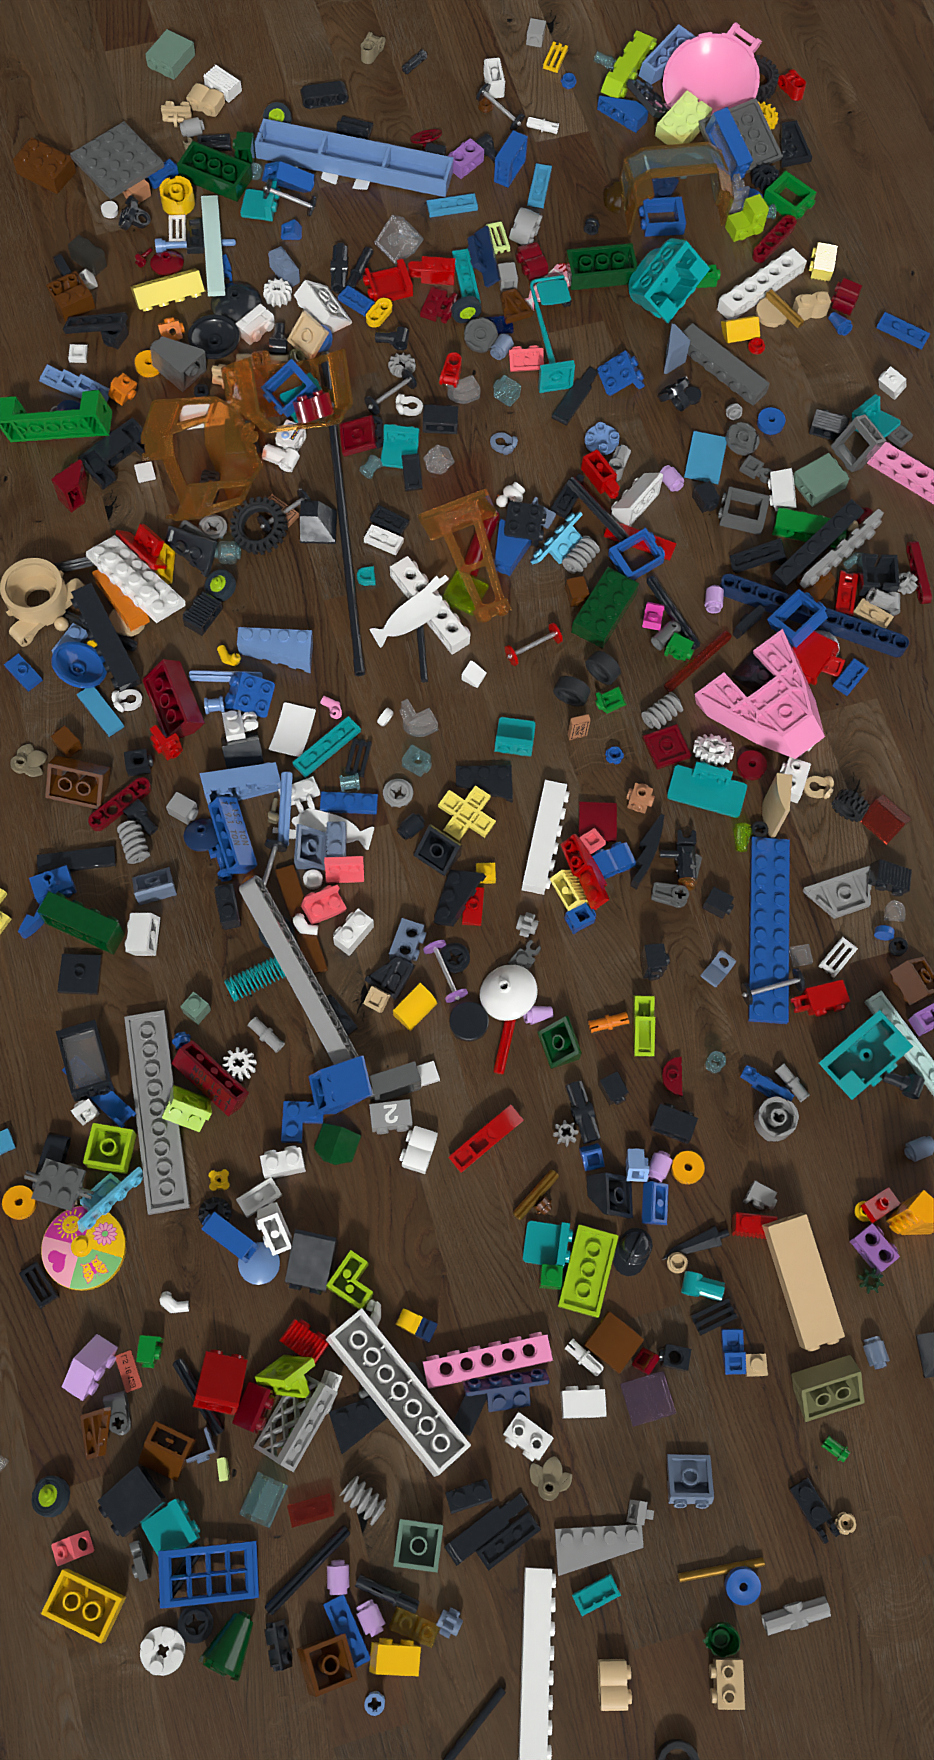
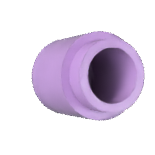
M670 465L662 468L660 471L663 474L662 482L670 491H679L684 485V478Z
M712 585L706 589L705 607L709 613H719L723 607L724 590L718 585Z
M659 1151L653 1154L649 1164V1179L659 1183L666 1179L673 1161L668 1153Z
M332 1560L331 1565H327V1589H330V1595L347 1594V1588H349V1564H344V1560Z
M371 1599L356 1608L358 1611L357 1616L365 1635L370 1633L371 1637L384 1631L382 1626L386 1623L377 1603L374 1604Z

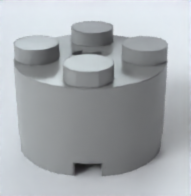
M521 207L515 218V224L511 229L509 239L521 245L533 243V238L538 234L543 216Z
M781 1097L767 1099L754 1115L755 1128L767 1141L784 1140L795 1130L799 1120L798 1110L795 1105ZM773 1117L779 1118L780 1121H775Z

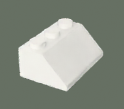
M305 280L294 294L298 305L318 323L329 327L332 333L352 323L328 286Z
M644 473L640 478H636L630 490L627 489L623 493L622 499L613 504L611 517L616 522L631 526L659 495L663 474Z

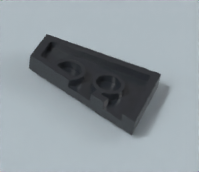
M797 120L782 123L780 127L781 154L783 156L781 168L811 162L812 155Z
M169 525L165 543L177 554L187 559L190 565L200 570L203 576L208 577L217 542Z
M372 1397L329 1412L341 1454L345 1453L387 1419V1416Z

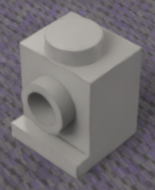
M754 1181L743 1202L747 1204L750 1201L752 1206L759 1210H773L777 1203V1199H775L777 1192Z

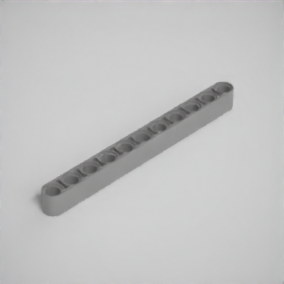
M255 875L240 885L239 891L333 1064L336 1065L359 1057L264 882Z

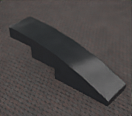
M662 813L640 843L639 849L643 853L635 864V868L639 871L631 883V887L636 890L645 878L655 857L665 815Z

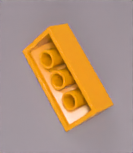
M922 1190L902 1202L887 1219V1222L890 1224L889 1227L895 1233L901 1235L934 1233V1198L925 1190Z

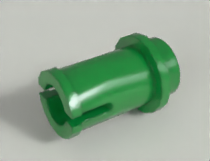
M830 1435L827 1436L821 1445L822 1448H825L834 1455L837 1461L844 1462L850 1454L847 1446L843 1447L831 1438Z

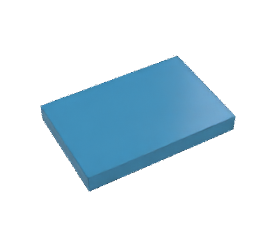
M694 431L684 478L704 482L710 481L713 484H718L727 444L726 437Z

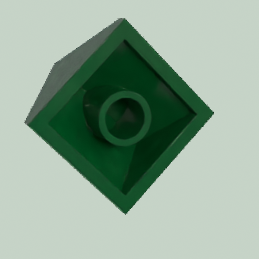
M568 1016L537 1032L551 1069L580 1059L582 1052Z

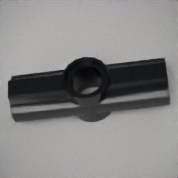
M337 243L333 246V259L330 265L331 290L339 294L346 288V276H348V246H345L343 243Z
M582 1081L566 1085L565 1089L571 1104V1114L575 1124L578 1125L583 1143L586 1144L599 1140L601 1137L594 1119L595 1112L592 1103L588 1101Z

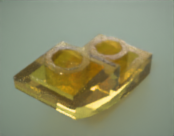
M397 1606L388 1629L432 1648L440 1627L436 1626L437 1623Z

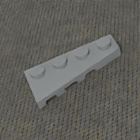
M642 1525L555 1529L557 1575L560 1576L644 1548Z

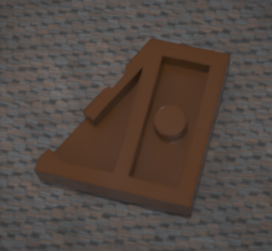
M516 288L502 292L500 298L506 324L532 317L534 311Z
M829 571L825 576L821 575L813 586L810 584L804 589L800 585L803 577L797 579L795 584L802 592H808L817 603L826 596L827 592L835 584L836 579L831 571Z
M111 1407L102 1408L80 1416L86 1460L106 1455Z

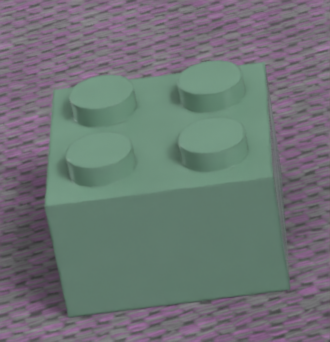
M400 1519L393 1566L438 1572L443 1525Z

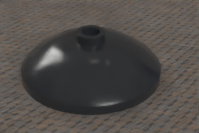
M241 282L225 284V296H212L211 298L213 314L225 316L235 324L256 306L262 305L258 291L252 286Z
M222 315L203 316L191 325L188 332L189 345L203 349L206 359H220L230 355L237 348L240 340L237 325L231 319Z

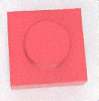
M595 828L579 837L590 854L606 845V841Z

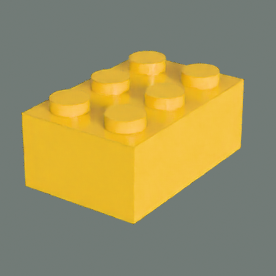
M66 1568L62 1569L41 1614L94 1641L103 1643L107 1640L126 1596Z

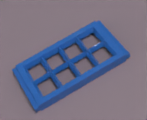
M256 1541L158 1551L160 1608L259 1598ZM244 1550L245 1568L231 1569L230 1552ZM225 1552V1570L211 1571L210 1554ZM205 1554L206 1572L191 1574V1556ZM186 1556V1574L172 1576L171 1558ZM245 1573L246 1590L231 1592V1574ZM226 1575V1593L212 1594L211 1576ZM206 1577L207 1595L192 1596V1578ZM186 1579L187 1597L173 1598L172 1580Z

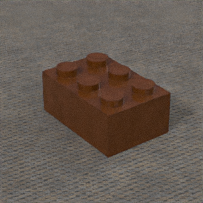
M33 137L13 158L18 175L56 194L62 190L76 173L74 161L70 156Z

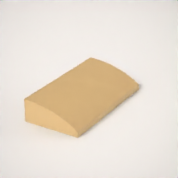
M777 773L762 802L763 822L769 828L768 835L770 838L776 837L790 811L793 775Z

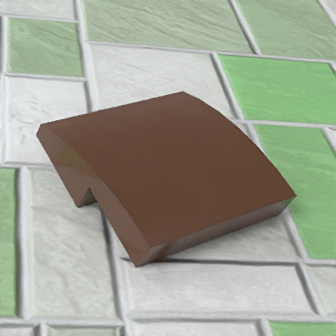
M608 1311L583 1345L597 1358L603 1360L616 1373L620 1374L644 1339Z

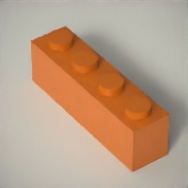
M98 569L92 572L95 583L130 631L150 622L148 615L140 607H137L131 598L125 596L116 584L114 585L104 573H101Z

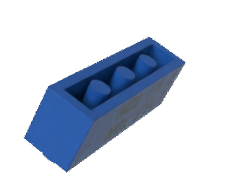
M217 797L208 805L228 874H247L257 866V862L237 798Z

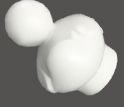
M517 482L506 486L503 489V495H497V505L499 507L507 506L508 499L514 502H522V494L525 492V489Z

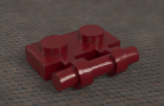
M432 287L420 311V317L435 322L438 317H441V322L447 323L448 319L452 316L451 308L457 301L458 294L453 293L451 297L447 298V291Z

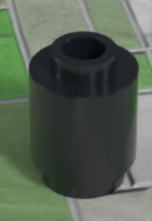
M411 813L399 824L396 830L404 840L412 839L425 827L423 824L425 820L420 814L417 813L415 815Z

